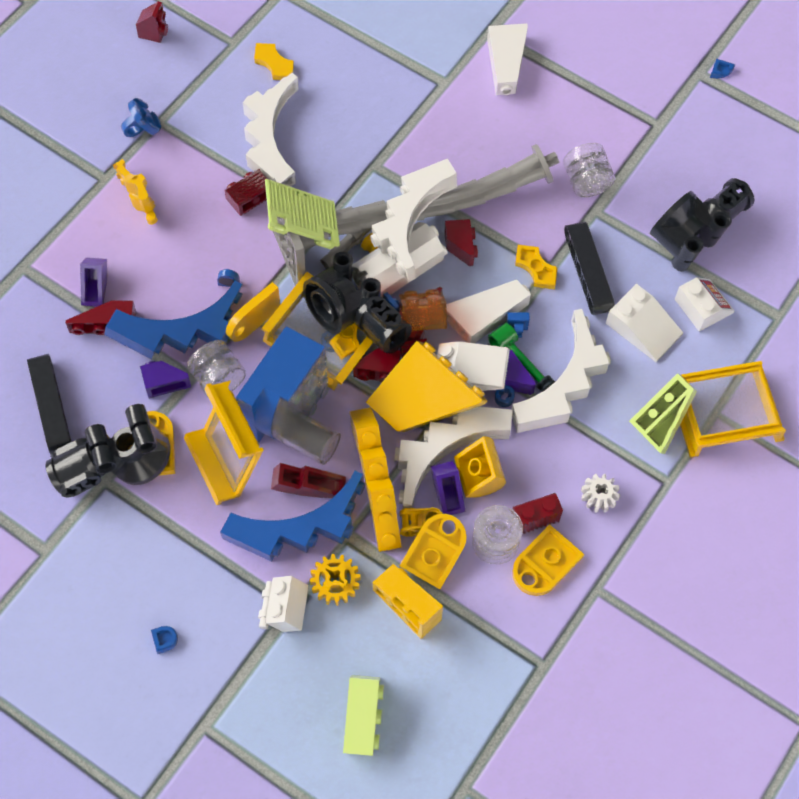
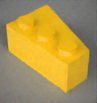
M392 564L373 581V591L420 639L442 620L443 605L420 585L415 583L401 567L398 568Z

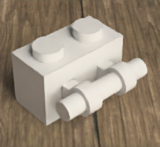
M293 576L273 578V581H267L265 590L262 591L263 605L258 615L260 619L259 628L268 629L270 625L282 632L301 631L309 585Z

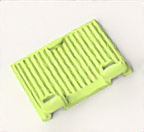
M265 179L269 230L283 235L292 232L314 239L316 245L327 249L340 246L334 201ZM277 217L284 218L285 224H278ZM324 232L330 233V240L324 238Z

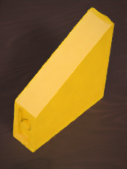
M416 341L366 403L397 432H406L427 425L430 422L485 405L487 403V400L483 397L485 393L476 385L473 387L467 383L468 378L459 370L455 372L451 368L452 363L443 356L439 358L434 353L436 349L431 344Z

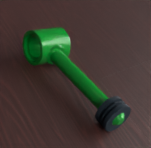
M505 323L488 335V341L491 346L507 347L514 352L525 369L538 382L536 387L541 392L555 383L550 375L545 377L514 344L518 341V335L511 325Z

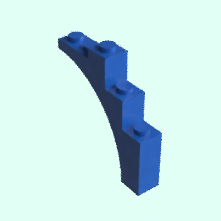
M234 281L229 290L213 305L184 318L151 320L129 315L116 309L106 325L104 335L151 360L155 353L160 354L164 344L184 354L188 348L193 349L198 338L219 348L222 342L226 344L229 339L226 335V327L233 313V310H231L233 303L237 305L243 295L240 292L242 284Z
M355 470L346 485L331 500L319 508L298 517L265 521L242 517L231 512L220 531L222 539L271 562L275 556L278 557L283 548L282 542L307 553L310 547L313 548L316 545L319 537L317 533L343 544L345 538H350L354 529L351 517L347 516V514H352L356 505L354 502L356 496L361 495L366 485L364 483V476Z

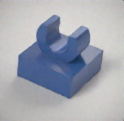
M508 312L506 323L514 328L518 338H522L523 330H528L529 312Z

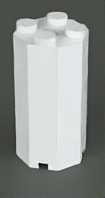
M422 222L414 224L408 247L415 266L416 278L443 261L444 256L448 254L446 247L438 238L439 233L435 226H428ZM379 248L352 264V279L358 290L361 289V283L364 279L375 278L381 283L380 297L383 298V294L386 292L391 295L409 283L404 274H399L396 260L391 259L388 252L382 254Z

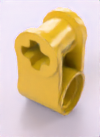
M434 507L405 508L400 510L399 516L402 517L400 534L406 537L416 536L428 518L436 514H442V512Z

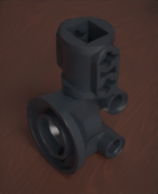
M737 178L728 180L716 196L708 198L704 202L693 191H689L663 214L651 229L650 235L674 256L671 262L674 269L681 272L686 271L701 252L703 246L713 247L731 225L732 219L741 211H746L753 206L755 202L754 194L745 181Z
M344 251L336 253L333 257V266L311 277L303 284V294L310 312L316 321L332 334H338L355 323L361 330H365L367 337L383 352H396L411 335L412 326L407 321L402 320L400 313L384 298L380 297L381 283L375 278L364 279L361 283V289L357 291L352 283L353 258L351 254Z
M134 404L125 410L129 427L118 430L112 438L107 435L104 425L94 424L86 428V438L77 439L51 453V459L45 463L46 472L52 485L62 497H74L98 485L102 480L101 477L109 472H112L120 480L131 485L148 483L160 475L170 457V443L164 432L149 420L143 404Z

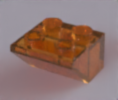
M437 289L426 290V293L405 291L404 294H399L402 320L407 321L412 326V331L447 329V307L443 292H439Z

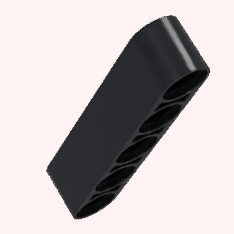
M587 222L565 225V238L590 313L596 315L609 312L614 307V299Z
M48 353L27 359V364L47 447L51 455L53 451L72 441L53 364Z

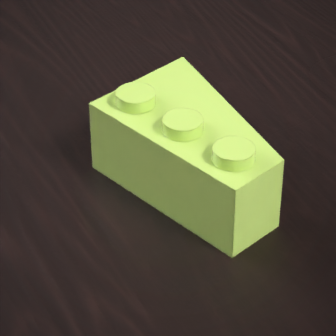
M677 373L629 422L661 454H665L697 391Z
M350 676L343 753L373 756L374 750H379L380 735L375 734L376 724L381 725L382 710L378 709V699L383 700L384 685H380V677Z

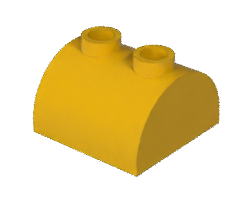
M483 436L454 456L465 497L486 496L500 490L506 484L492 438Z

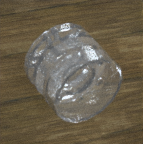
M587 143L571 150L564 158L563 164L577 196H596L605 192L615 182L616 177L610 163H608L609 160L605 149L601 144Z
M215 340L200 347L193 353L187 363V369L193 374V378L199 382L201 389L207 397L208 395L205 391L206 384L211 383L214 385L231 380L228 388L230 391H233L242 383L246 376L245 368L234 357L232 350L229 349V346L223 340Z
M502 505L487 507L478 514L474 522L472 546L475 554L481 560L489 564H503L509 562L516 555L523 534V524L519 515L513 509ZM496 528L501 529L500 533L495 532Z

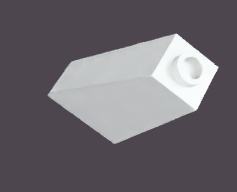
M527 23L488 26L487 42L496 95L516 94L527 36Z
M514 280L446 304L443 307V318L465 342L476 343L507 320L508 312H519L528 306L531 294L524 284Z

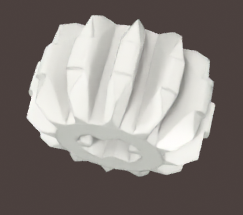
M595 474L592 479L587 478L585 480V485L581 488L583 493L581 499L582 501H588L587 508L594 506L596 513L599 511V508L607 512L609 507L614 508L616 506L615 501L619 500L620 495L617 493L619 485H613L614 478L607 480L606 474H603L602 478Z

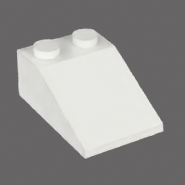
M635 284L609 311L606 324L655 362L683 335L682 330L658 301L638 284Z
M460 341L439 344L437 356L439 358L443 356L452 363L451 368L455 372L459 370L468 378L467 383L472 387L476 385L482 391L504 389L509 348Z

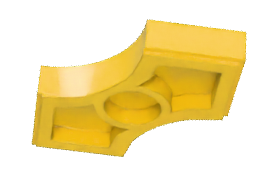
M256 43L254 61L256 64L268 68L272 73L273 80H281L293 73L294 60H288L279 55L275 44Z
M518 245L515 266L525 269L531 275L534 287L555 289L557 267L549 265L542 259L539 254V247Z
M355 323L336 334L329 342L341 360L354 353L360 346L357 340L358 326Z

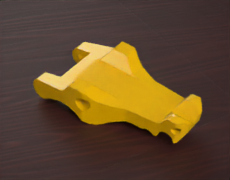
M123 159L113 164V168L117 171V178L120 179L121 184L129 192L133 207L138 211L146 213L148 224H155L158 221L153 211L155 203L146 191V178L142 173L137 175L131 174L126 169Z

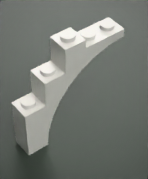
M293 73L282 78L272 89H268L264 95L256 91L243 101L244 115L251 120L244 128L245 138L253 146L246 154L247 166L253 172L260 169L267 179L275 178L276 182L290 187L296 184L295 171L285 162L278 151L274 140V130L281 109L288 99L299 90L298 77Z
M448 159L402 176V186H400L402 195L387 200L388 210L385 211L387 219L372 225L373 234L370 235L374 247H378L382 254L388 252L390 258L396 260L399 274H404L408 282L416 279L415 266L408 251L409 238L414 224L431 202L457 187V173Z
M582 309L574 310L571 322L574 332V353L566 370L545 391L530 399L513 404L512 418L517 433L567 423L572 413L570 401L587 398L589 390L592 388L590 376L607 372L608 365L611 364L610 355L608 352H605L603 344L596 346L595 337L589 331V319L587 316H584Z
M476 407L453 415L452 424L430 422L429 430L424 432V442L401 440L400 448L396 447L394 461H399L398 469L402 470L401 482L405 483V489L400 490L399 504H403V509L413 508L416 493L421 482L431 470L430 466L437 464L444 456L462 446L476 442L483 436L492 439H509L512 410Z

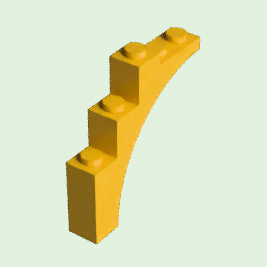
M371 407L349 411L352 433L358 449L369 497L378 550L381 552L402 548L394 488L389 478L386 455L381 444L379 425Z

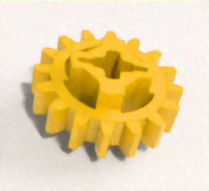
M332 554L330 560L323 556L322 564L319 562L315 563L317 570L310 571L311 576L314 577L310 578V585H315L312 587L313 594L318 593L319 601L326 598L327 605L330 604L331 600H334L336 606H338L341 599L348 603L347 596L354 598L355 591L353 589L359 590L360 588L358 583L361 580L360 574H356L358 566L351 567L352 559L345 562L344 555L336 559L335 554ZM348 573L351 577L350 584L345 579ZM320 576H323V579L325 580L323 582V586H321L319 582ZM331 578H333V579L339 578V581L334 580L333 582H331Z

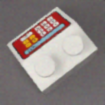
M696 277L678 288L675 301L699 332L734 313V309L710 279Z

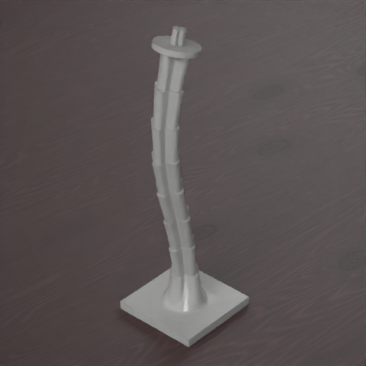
M535 144L531 146L533 154L508 168L504 167L477 181L474 179L458 185L456 188L442 194L428 205L417 221L424 220L427 217L453 214L457 210L485 204L488 200L515 192L517 188L545 178L546 182L550 184L553 182V177L549 167L560 163L555 152L543 156L539 146ZM382 200L355 208L350 206L337 210L338 234L344 235L360 232L361 229L372 228V225L386 220L387 202ZM277 217L278 224L284 225V218ZM273 231L296 286L306 273L304 251L316 245L314 239L292 232L283 235ZM324 232V238L329 239L331 237L330 233Z

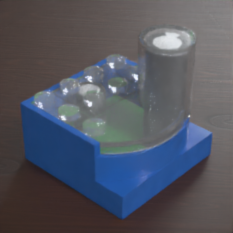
M287 326L236 396V401L258 443H260L264 435H267L314 461L325 465L336 451L341 438L339 432L309 417L315 413L320 398L324 399L329 391L325 346Z

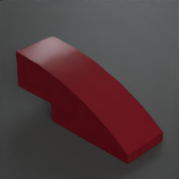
M279 463L273 468L271 490L301 496L333 498L345 486L346 476L306 465L299 468Z

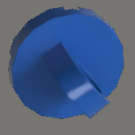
M134 98L128 103L131 116L121 124V129L126 137H134L143 130L151 135H155L161 129L160 120L155 112L152 111L150 113L147 109L149 107L148 104L139 98Z

